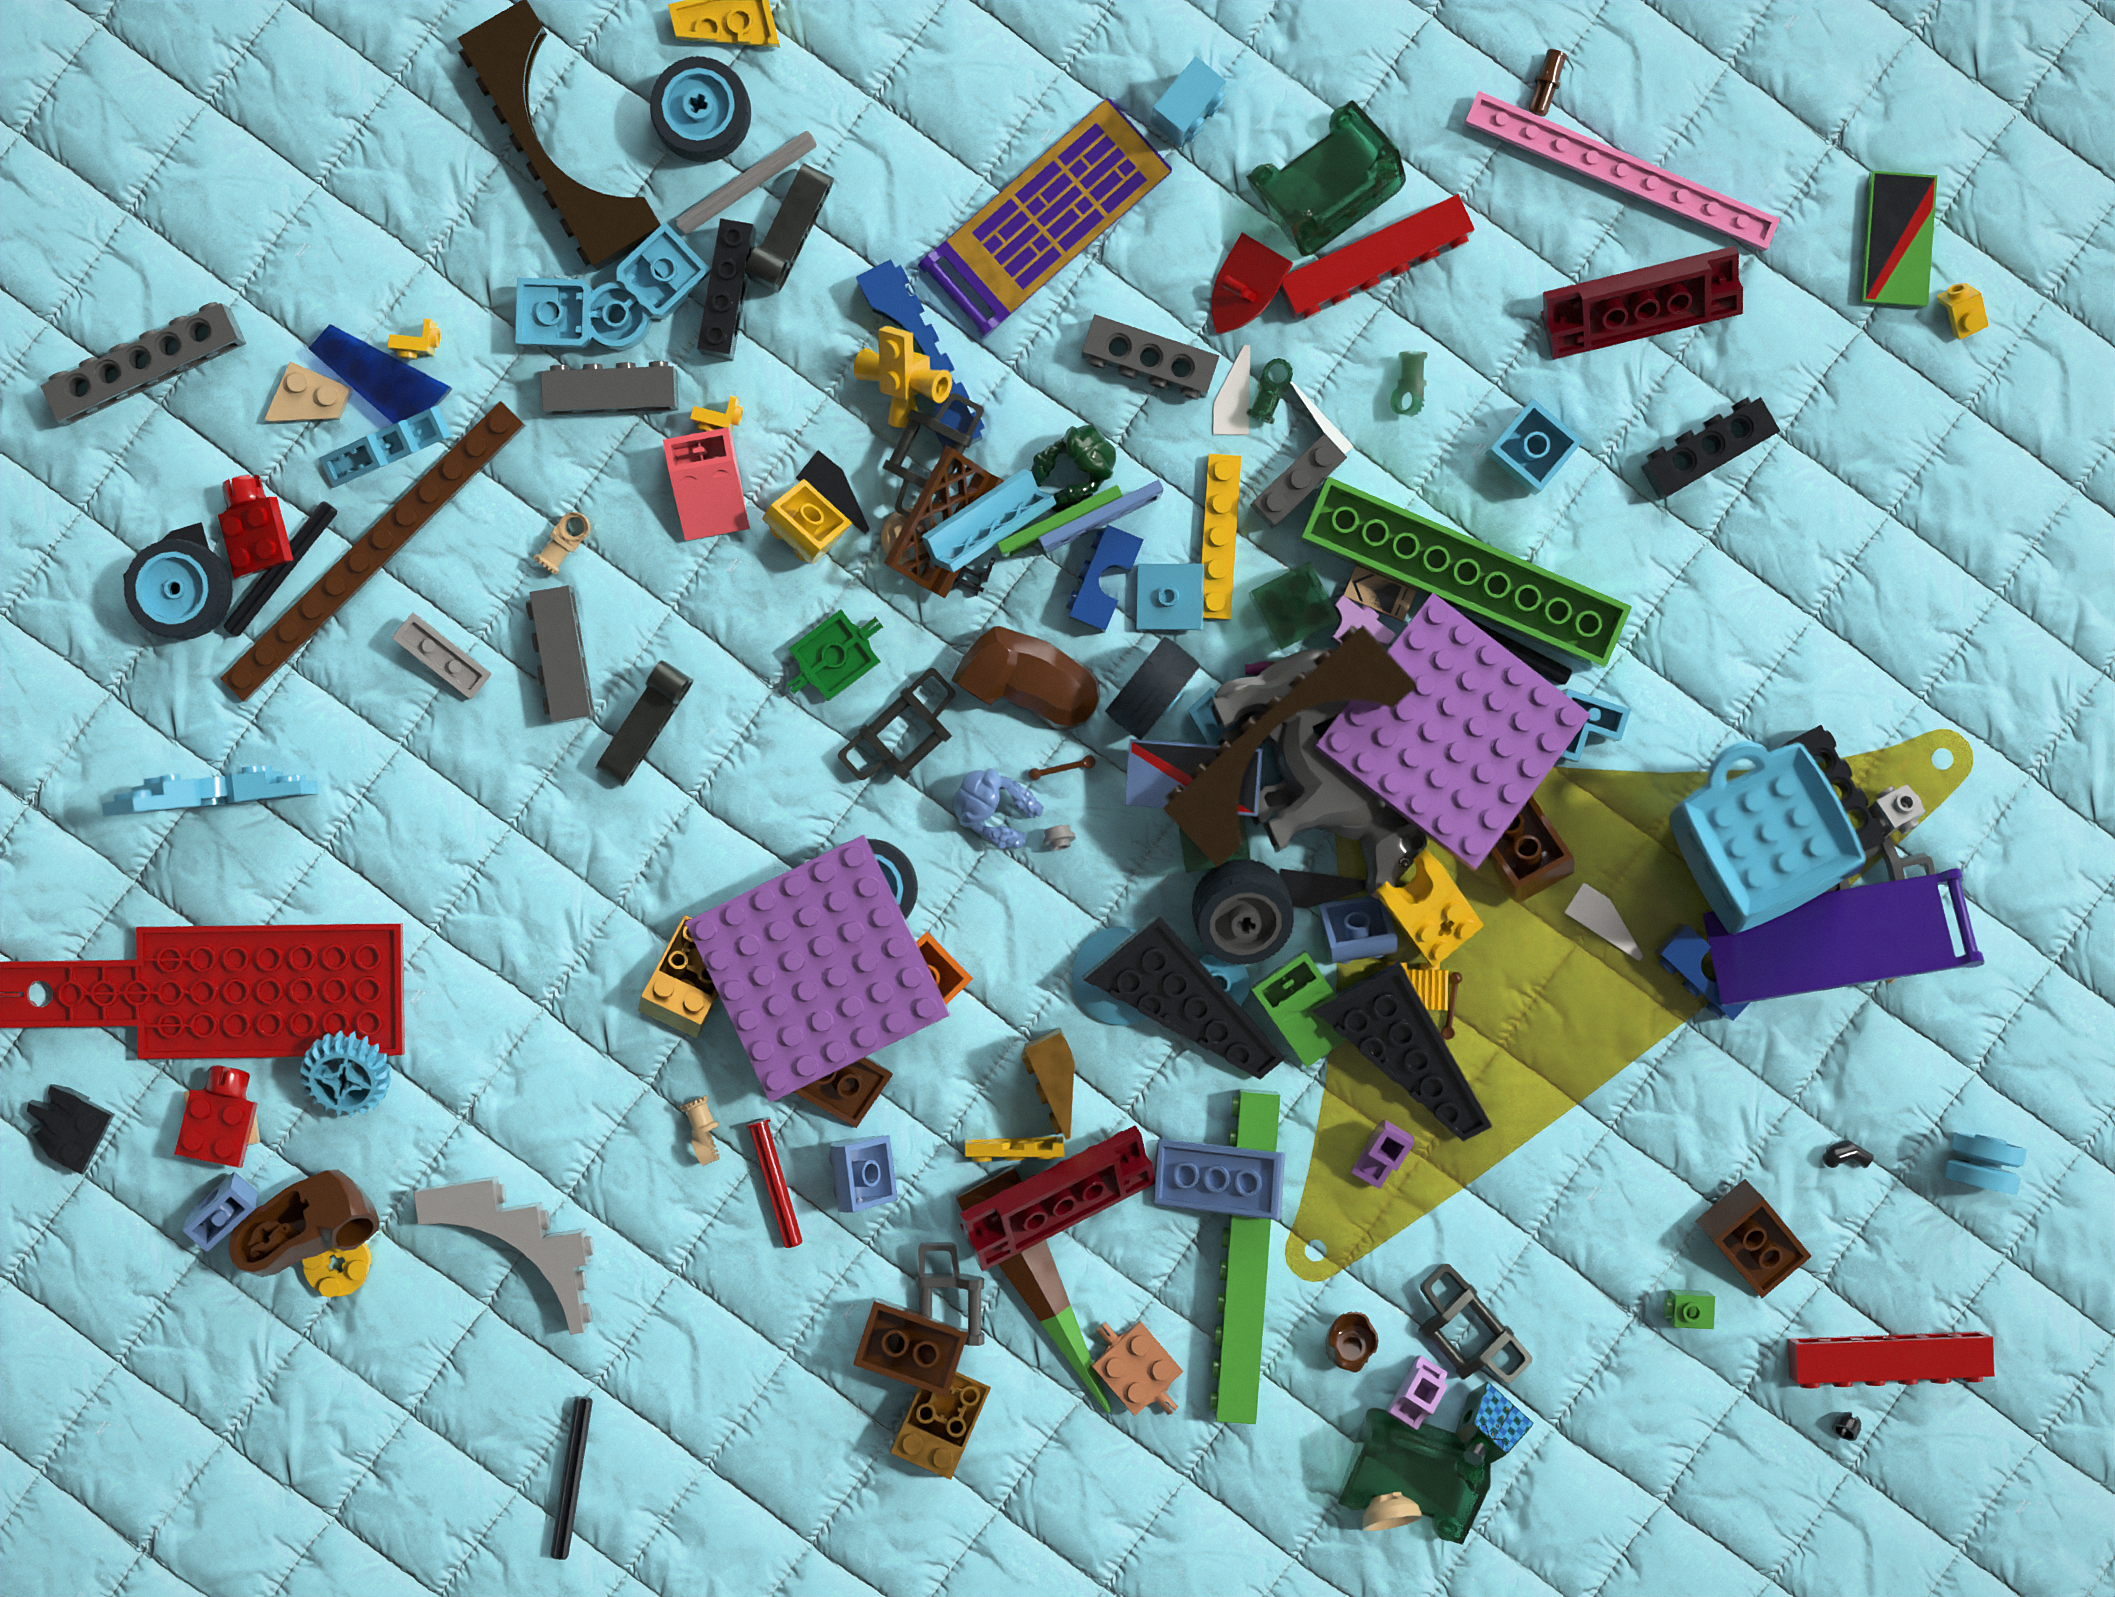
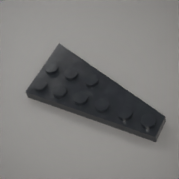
M1158 913L1082 976L1085 982L1101 988L1117 1000L1126 1002L1138 1009L1140 1013L1181 1036L1184 1035L1197 1042V1045L1204 1049L1213 1051L1225 1058L1227 1062L1259 1080L1285 1060L1278 1048Z
M1400 961L1311 1006L1312 1011L1317 1016L1322 1017L1333 1026L1339 1035L1348 1039L1359 1049L1362 1055L1396 1084L1398 1083L1408 1091L1414 1100L1423 1104L1434 1114L1436 1119L1463 1142L1492 1128L1489 1117Z

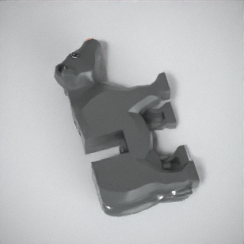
M1307 649L1294 653L1272 664L1256 677L1235 679L1220 686L1214 694L1215 698L1208 702L1220 732L1232 726L1237 719L1239 720L1232 730L1221 733L1216 737L1218 745L1221 746L1228 739L1232 743L1243 735L1239 729L1253 716L1257 721L1267 713L1264 706L1274 696L1279 694L1283 698L1292 690L1288 684L1302 671L1307 675L1317 667L1313 661L1324 651ZM1350 700L1321 703L1302 710L1286 719L1263 740L1264 743L1271 747L1274 764L1282 781L1274 786H1265L1260 791L1258 815L1251 817L1256 826L1263 823L1275 853L1288 847L1290 837L1294 833L1312 828L1317 830L1326 829L1344 838L1359 840L1366 868L1365 890L1373 898L1379 899L1375 891L1387 881L1395 888L1398 880L1413 864V859L1427 846V838L1417 827L1314 748L1322 736L1319 732L1315 733L1313 729L1335 720ZM1272 813H1277L1274 819L1267 821Z

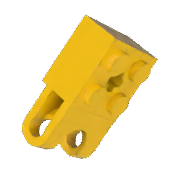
M1425 849L1413 859L1417 870L1415 877L1410 883L1403 887L1394 888L1387 881L1375 891V894L1412 946L1434 968L1472 937L1484 924L1441 863Z

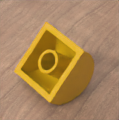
M805 479L771 504L762 518L770 527V532L778 539H784L794 549L797 558L809 562L811 565L821 559L852 524L848 518Z

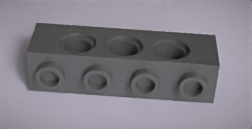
M1094 314L1081 357L1087 358L1086 363L1091 366L1105 369V366L1108 365L1117 368V373L1121 376L1136 379L1137 375L1148 378V384L1167 390L1169 385L1181 389L1180 395L1198 400L1199 396L1206 398L1220 355ZM1115 341L1123 342L1127 347V353L1121 357H1116L1110 353L1109 345ZM1150 351L1155 353L1159 362L1153 367L1144 366L1140 361V356L1144 352ZM1176 362H1184L1188 365L1190 372L1185 377H1177L1173 374L1171 366Z

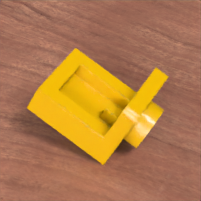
M1967 283L1955 284L1950 286L1947 291L1937 295L1938 302L1947 308L1952 333L1957 339L1961 340L1989 327L1982 293Z
M424 318L422 337L389 334L388 348L396 352L397 357L402 359L417 360V355L434 356L435 348L440 346L441 330L437 328V323L432 319Z
M730 396L726 414L693 406L690 419L698 424V430L704 432L722 428H729L732 432L733 426H739L741 422L743 407L739 406L740 400L738 397Z

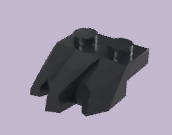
M51 1084L48 1090L51 1098L50 1103L31 1100L28 1103L27 1112L41 1122L40 1125L33 1126L30 1132L37 1144L50 1159L79 1174H83L86 1172L115 1114L89 1101L90 1097L72 1088Z

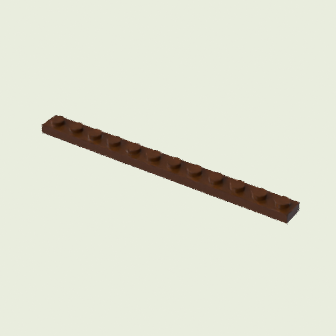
M500 401L220 679L243 702H247L526 425Z

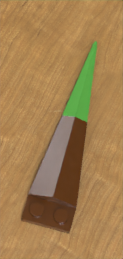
M1014 1165L956 1195V1200L962 1211H965L971 1206L979 1204L997 1195L999 1192L1021 1183L1022 1180ZM1044 1240L999 1263V1267L1105 1412L1110 1414V1406L1098 1375L1091 1367L1092 1359L1047 1241Z

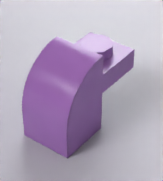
M1382 1120L1368 1137V1143L1351 1168V1173L1380 1189L1392 1169L1397 1171L1414 1145V1137L1390 1122Z

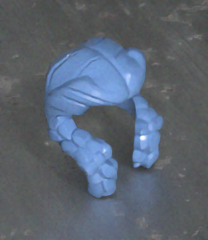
M988 768L986 771L976 770L966 774L952 801V809L959 818V824L964 827H970L978 835H982L985 840H990L994 846L1000 849L1005 847H1012L1014 849L1023 847L1026 844L1025 833L1016 831L1014 828H1007L1006 826L988 827L984 820L991 817L995 808H997L1000 800V789L1007 790L1014 800V805L1029 818L1042 815L1044 809L1042 804L1035 797H1032L1031 791L1021 787L1018 782L1012 781L1010 778L1000 776L993 768Z

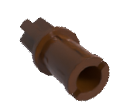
M1556 49L1547 50L1540 76H1536L1534 80L1537 85L1529 111L1537 116L1545 117L1547 115L1555 89H1559L1561 85L1558 81L1567 59V54Z

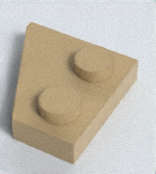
M290 361L265 420L272 423L295 420L312 421L315 419L339 420L353 389Z

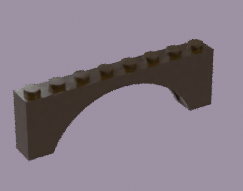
M521 0L458 37L457 39L463 47L458 53L468 69L472 66L475 67L479 74L475 81L484 96L486 97L491 94L497 105L492 107L493 112L502 125L508 123L513 133L509 135L511 142L518 153L525 151L530 160L525 165L534 180L538 181L541 179L547 190L542 192L552 210L558 207L564 218L559 222L569 238L575 235L581 246L576 249L580 258L586 266L592 264L598 272L635 250L661 224L645 197H618L592 190L566 175L544 151L532 122L529 104V84L535 58L548 34L529 2Z
M1352 625L1338 638L1342 644L1334 652L1329 648L1322 652L1313 661L1317 667L1307 675L1302 671L1288 684L1292 690L1283 698L1279 694L1274 696L1264 706L1267 713L1258 721L1254 716L1250 718L1239 729L1243 734L1234 743L1229 739L1225 741L1214 752L1218 757L1209 766L1205 762L1201 763L1189 774L1193 779L1191 783L1184 789L1180 784L1177 785L1164 797L1169 803L1163 809L1217 868L1244 843L1239 821V796L1243 777L1256 749L1273 729L1302 710L1336 700H1362L1394 708L1418 686L1417 682L1364 625L1359 629Z

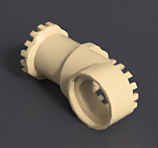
M578 512L567 513L549 535L551 539L542 552L535 554L533 559L557 575L560 572L558 567L569 552L573 553L581 541L589 536L591 532L589 519ZM572 518H579L584 524L583 533L576 537L571 536L566 529L568 521Z
M707 1095L695 1099L694 1103L690 1101V1103L688 1102L680 1106L681 1111L686 1112L692 1126L691 1135L693 1139L691 1142L697 1159L702 1166L720 1159L718 1157L719 1153L716 1154L718 1149L714 1150L717 1146L713 1143L714 1139H711L712 1136L709 1133L710 1130L720 1125L712 1117L706 1103L709 1100Z

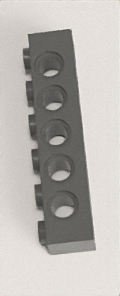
M211 302L199 308V313L191 317H177L169 322V327L160 331L157 329L146 331L139 336L140 340L130 345L127 343L118 344L110 348V354L99 359L97 357L85 359L78 364L79 368L71 372L60 371L51 375L48 378L49 382L40 386L56 421L67 426L247 344L231 309L223 303ZM207 326L209 329L208 337L204 341L198 342V330ZM177 340L179 344L178 351L169 356L167 354V346L171 341ZM143 354H147L149 358L147 366L143 369H138V358ZM117 367L118 378L114 382L109 383L107 374L112 368ZM87 381L88 391L84 396L79 397L77 388L80 383Z

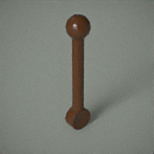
M1086 756L1081 761L1046 769L1032 768L1028 776L1031 780L1037 781L1044 775L1080 767L1093 768L1096 761L1093 756Z
M1453 972L1450 975L1452 986L1446 1026L1441 1031V1035L1447 1040L1452 1039L1455 1035L1452 1025L1458 984L1462 982V975L1459 972Z

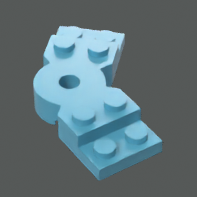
M664 222L617 266V282L605 283L593 290L583 279L517 277L515 344L517 346H547L552 349L586 350L594 341H597L603 347L611 350L622 351L631 349L645 339L651 328L652 319H666L689 298L688 294L711 273V270L674 230ZM616 308L624 309L625 318L620 323H611L609 320L610 313Z
M258 765L242 767V774L181 780L180 774H170L143 779L144 785L131 787L130 793L114 795V801L101 803L103 817L312 795L318 794L317 781H306V775L283 776V772L272 771L271 766Z

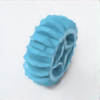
M341 1030L336 1034L335 1038L328 1033L323 1037L322 1041L317 1039L312 1047L306 1051L303 1057L304 1061H302L300 1066V1073H302L300 1084L306 1085L304 1089L305 1095H314L312 1099L313 1105L322 1103L324 1104V1112L330 1108L334 1109L337 1117L341 1115L342 1111H346L350 1118L355 1115L356 1110L364 1115L369 1107L375 1109L379 1101L385 1098L388 1091L387 1088L391 1083V1076L389 1075L391 1064L386 1063L387 1053H378L379 1043L370 1046L367 1044L368 1035L359 1040L356 1039L355 1031L349 1037H345Z

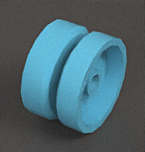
M1954 1132L1950 1148L1957 1154L1970 1157V1160H1948L1944 1177L1988 1190L2017 1195L2021 1178L2016 1173L2003 1170L2001 1167L2002 1165L2016 1168L2024 1166L2027 1149L1986 1135L1976 1134L1974 1136Z

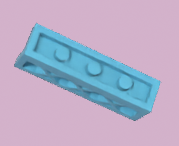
M1024 468L922 535L921 538L932 563L954 573L1056 505V501L1053 495L1038 489L1032 472Z

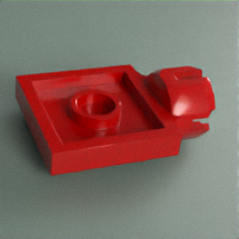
M250 475L235 476L231 478L232 487L229 479L222 483V491L227 508L225 512L218 515L234 578H245L293 561L278 498L265 496L261 478L258 475H253L252 477Z
M214 1065L210 1068L206 1086L198 1091L190 1089L174 1155L238 1168L243 1167L258 1103L249 1101L246 1096L250 1079L248 1072Z

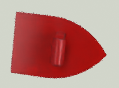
M1242 232L1221 267L1214 284L1212 317L1216 333L1223 334L1237 330L1258 317L1274 298L1293 262Z

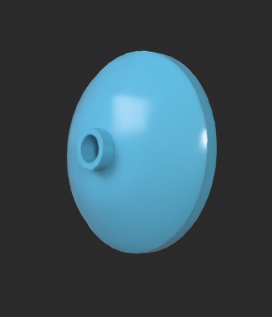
M1113 927L1102 930L1090 937L1082 945L1075 957L1072 968V983L1076 997L1090 1015L1102 1022L1113 1025H1129L1147 1018L1138 1009L1122 1000H1117L1110 996L1108 992L1085 982L1082 978L1084 974L1135 933L1137 929Z

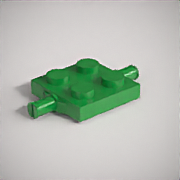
M840 609L788 648L799 662L802 672L786 683L789 688L794 686L790 690L795 695L796 692L808 683H811L821 691L827 701L832 700L881 663L872 651L868 638L884 627L875 616L859 628L851 623L842 609Z

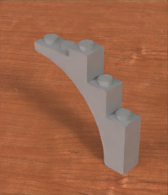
M498 1176L423 1187L413 1192L418 1225L445 1223L472 1227L495 1235L521 1251L540 1269L552 1285L564 1309L570 1335L584 1333L588 1328V1323L592 1322V1312L590 1304L584 1303L583 1290L587 1289V1281L584 1270L579 1271V1266L587 1265L591 1261L590 1256L595 1254L592 1236H587L586 1228L547 1234L546 1229H550L551 1225L550 1216L547 1209L543 1210L542 1202L503 1208L502 1203H506V1190L503 1183L499 1184Z

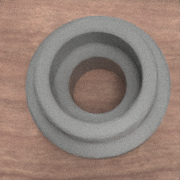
M1069 825L1048 828L1044 831L1045 838L1043 839V844L1046 847H1051L1052 851L1067 849L1071 846L1070 842L1076 839L1075 833L1071 832Z

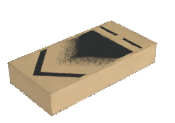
M1355 566L1343 595L1349 600L1361 605L1365 604L1375 611L1403 622L1416 591L1359 566Z

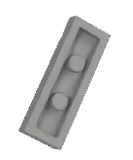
M413 611L392 636V639L470 700L492 675L490 671Z

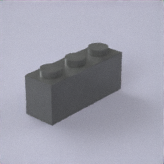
M1323 434L1268 486L1250 506L1273 529L1340 466L1347 456L1326 434Z

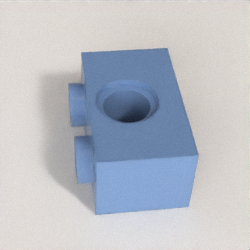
M234 1171L186 1214L182 1231L203 1250L208 1252L255 1210L258 1192Z

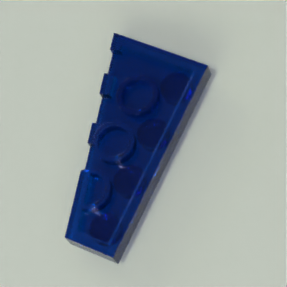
M331 324L327 326L308 348L393 424L439 405L453 389Z

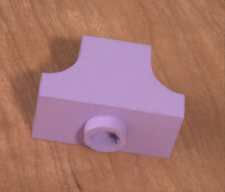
M1342 595L1332 607L1338 615V626L1330 639L1339 646L1342 642L1338 638L1352 625L1357 629L1364 625L1383 646L1388 645L1396 635L1377 620L1379 614L1365 604L1360 608Z
M1417 1356L1386 1413L1410 1429L1418 1430L1423 1420L1428 1415L1434 1413L1448 1385L1444 1382L1448 1372L1423 1356Z

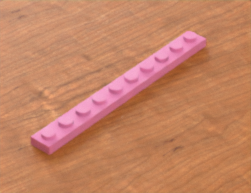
M1481 91L1477 92L1464 124L1762 251L1768 249L1780 221V218Z

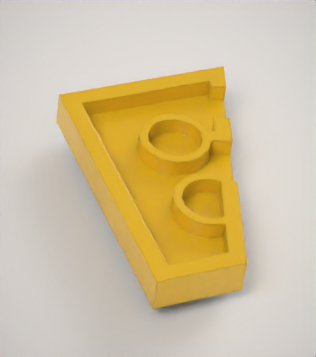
M683 0L668 4L677 40L781 48L769 0Z
M1063 1136L965 1140V1157H972L973 1162L992 1161V1157H1005V1160L1008 1161L1024 1160L1025 1157L1056 1159L1064 1157Z

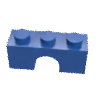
M1108 524L1105 531L1098 529L1091 548L1096 549L1092 562L1085 560L1078 578L1084 580L1079 592L1072 591L1066 608L1071 610L1069 618L1105 633L1118 600L1107 596L1101 590L1099 578L1105 570L1113 567L1130 572L1144 539Z
M1680 923L1654 951L1661 958L1657 963L1670 975L1676 972L1685 981L1681 985L1696 998L1700 994L1708 1002L1706 1008L1716 1018L1721 1020L1725 1017L1734 1021L1749 1003L1722 1006L1716 979H1707L1701 970L1702 958L1711 949V946L1689 925Z

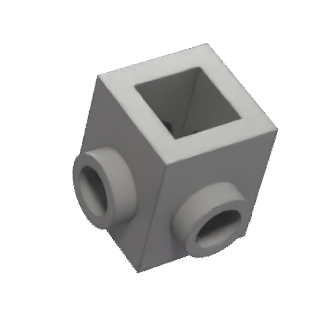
M1908 784L1897 790L1894 786L1885 789L1876 796L1878 800L1868 808L1872 817H1877L1885 831L1884 838L1897 831L1904 835L1919 825L1917 819L1926 812L1920 797L1912 791Z

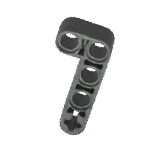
M805 163L802 164L761 247L757 245L749 257L745 268V273L749 279L777 293L780 292L832 188L834 177Z
M661 660L649 675L645 683L647 688L599 759L595 769L624 787L685 697L694 680L666 661Z

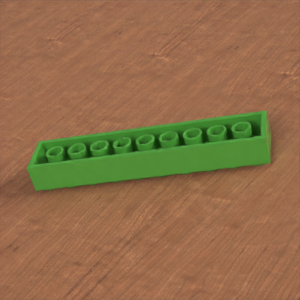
M1329 476L1323 481L1298 540L1426 596L1434 593L1452 607L1597 669L1607 667L1632 608L1628 604Z

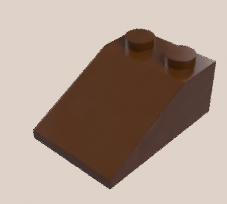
M1531 795L1487 854L1497 874L1517 904L1574 873V856Z
M866 1056L794 1091V1093L857 1128L893 1073Z
M1746 1179L1741 1181L1695 1221L1761 1298H1764L1812 1257L1764 1197Z
M878 1298L873 1303L853 1365L948 1397L968 1332L912 1309Z

